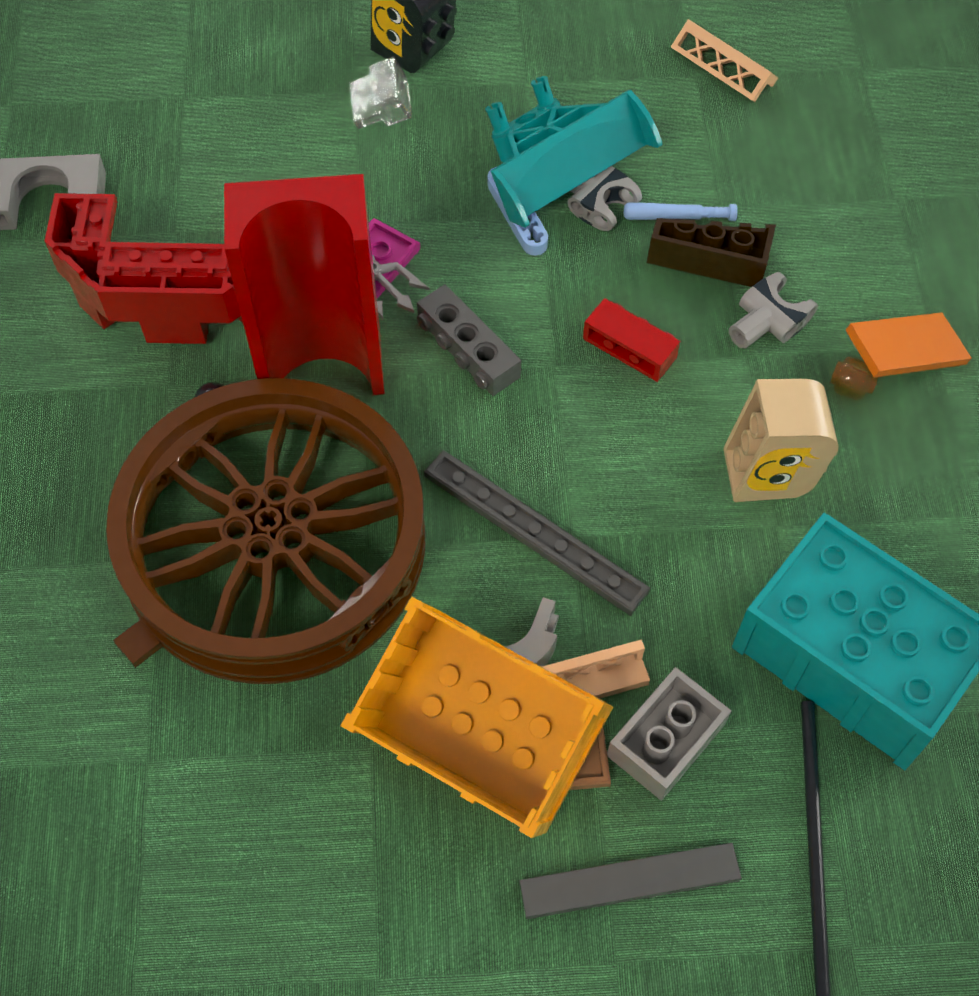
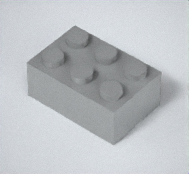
M675 667L609 744L607 757L662 801L725 726L732 710Z

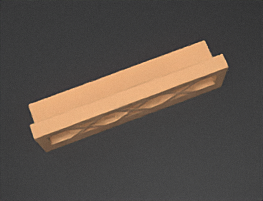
M689 19L671 45L672 49L753 102L757 100L767 84L773 87L778 80V77ZM689 33L695 37L696 48L686 51L680 46ZM714 49L717 61L708 64L704 63L702 51ZM697 53V54H698V58H696V57L693 56L692 54ZM734 62L737 66L738 74L730 77L724 76L723 64ZM718 66V71L713 69V67ZM754 75L760 81L753 92L750 93L744 87L743 78ZM739 79V85L733 81Z
M642 639L542 666L599 699L647 686L650 682L642 660L645 651Z

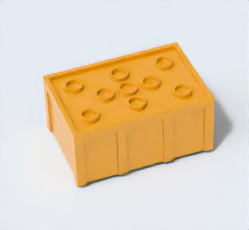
M411 596L405 607V610H407L406 615L352 713L346 714L340 726L352 733L366 736L398 755L397 760L408 766H417L460 791V797L472 804L480 803L519 826V831L530 838L547 833L609 717L613 706L440 610Z

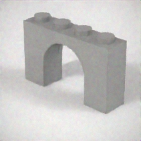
M100 154L1 158L0 230L17 229L20 202L29 191L36 187L55 184L67 188L68 193L105 194L106 171Z

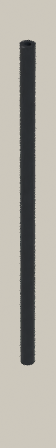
M803 701L801 702L815 996H831L815 702Z

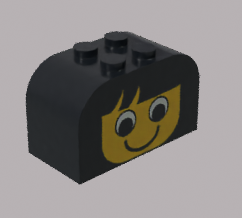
M371 0L370 50L410 73L417 72L451 41L455 33L456 0Z

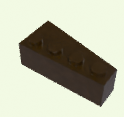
M657 218L646 263L752 287L764 277L776 225L765 224V228H752L751 223H739L738 227L722 226V222L710 221L706 225H697L695 220Z

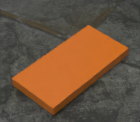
M942 312L850 323L846 328L847 334L874 378L966 365L972 359Z

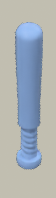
M628 202L624 205L623 214L627 220H657V218L701 220V218L712 217L728 218L729 221H736L738 210L736 204H730L729 207H703L702 205Z

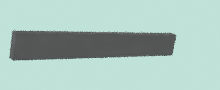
M445 450L424 471L425 478L631 616L649 594V586Z

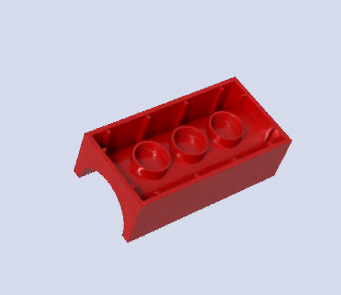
M364 174L224 183V250L257 379L285 378L293 369L306 362L318 359H335L347 362L359 369L368 379L373 395H384L381 334Z

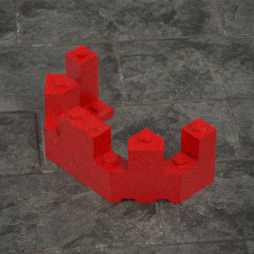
M54 193L44 241L57 272L70 283L79 306L104 330L116 321L139 322L146 343L206 344L209 323H232L237 318L243 323L224 244L110 242L118 203L115 194Z

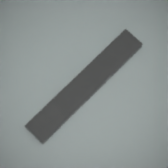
M733 843L523 879L519 881L527 920L740 882L742 877Z

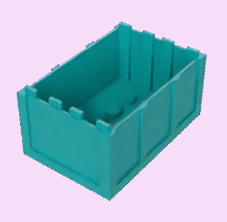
M824 512L747 608L731 648L741 655L745 653L783 680L782 684L790 690L794 691L796 689L815 702V704L841 721L840 725L849 732L855 731L893 758V763L905 771L934 738L979 672V614Z

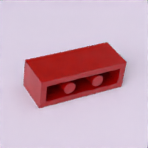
M606 298L600 302L584 322L583 339L656 382L662 378L677 359L680 340L676 339L671 333L664 332L653 326L646 319L630 313L620 304L613 303Z

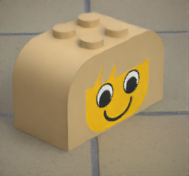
M757 379L723 448L734 502L797 498L808 493L816 486L834 456L837 455L839 448L825 388L820 382L811 379Z

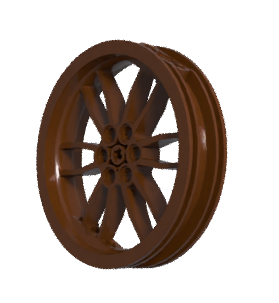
M264 378L237 382L205 392L178 406L159 420L133 448L114 483L107 512L106 533L110 559L116 576L139 620L160 641L166 651L186 665L220 679L247 684H279L304 680L338 668L365 652L387 633L405 610L418 584L425 557L426 532L422 487L415 462L402 438L379 413L364 402L341 390L306 380ZM273 429L267 446L264 482L260 485H250L230 460L213 447L223 441L243 434ZM286 430L310 431L304 453L288 478L278 476V461ZM323 435L340 440L357 449L378 467L340 477L305 494H301L315 467ZM199 457L201 459L205 457L228 478L235 489L229 495H226L198 482L185 471L189 470ZM173 480L179 483L199 502L226 516L225 518L181 524L143 537L147 519L162 490ZM389 483L394 496L390 500L353 509L323 511L348 496L382 484ZM284 496L281 500H273L275 497ZM247 505H253L250 509L241 510ZM300 515H308L304 519H296ZM398 515L397 536L392 556L373 576L346 553L315 536L357 529ZM236 534H244L241 538H232ZM217 542L190 558L147 572L144 556L147 554L187 544ZM292 543L300 544L298 547L293 549L287 548ZM260 553H268L263 558H255ZM312 557L343 571L360 584L347 601L338 599L317 580L306 565ZM238 559L223 589L213 627L210 631L184 620L166 604L155 589L199 577ZM285 567L291 568L312 595L335 614L328 621L304 631L265 638L273 613L277 571ZM253 575L261 577L262 597L251 638L225 635L235 603Z

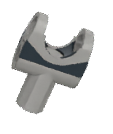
M610 166L570 190L574 195L568 199V207L576 217L602 231H610L616 225L617 220L614 213L608 208V204L620 203L625 205L628 202H640L642 193L634 181L621 171Z
M776 272L756 283L742 296L739 305L748 314L730 326L729 335L735 345L745 349L767 332L772 333L778 340L785 343L798 334L812 319L818 309V304L812 299L800 303H789L783 300L778 293L786 284L787 278L780 272Z

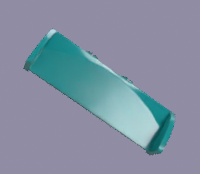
M540 76L536 78V81H531L538 105L527 113L508 122L502 102L492 103L491 107L487 106L485 108L493 127L491 137L500 161L503 162V164L491 170V174L509 221L524 228L530 225L527 216L643 146L649 145L659 148L663 145L657 126L650 113L632 90H627L607 103L561 106L560 101L553 97L548 77Z

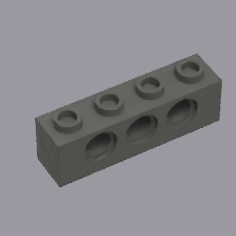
M445 284L417 302V322L424 331H429L435 337L438 345L443 350H448L454 356L457 365L461 369L468 370L481 389H486L492 396H495L521 377L522 360Z

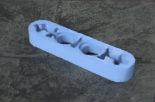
M490 170L488 172V189L523 250L534 256L543 254L547 250L548 234L537 214L534 212L527 216L531 221L530 225L526 228L510 222ZM531 232H533V233H532V236H533V238L535 239V241H534V240H531V241H530V238H531V234H530V233H531Z

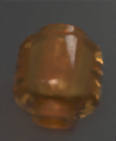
M848 356L843 361L838 360L830 383L834 384L835 393L859 401L864 398L866 393H873L879 377H873L864 360Z

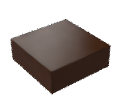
M141 620L113 640L118 649L135 668L162 648L160 641Z

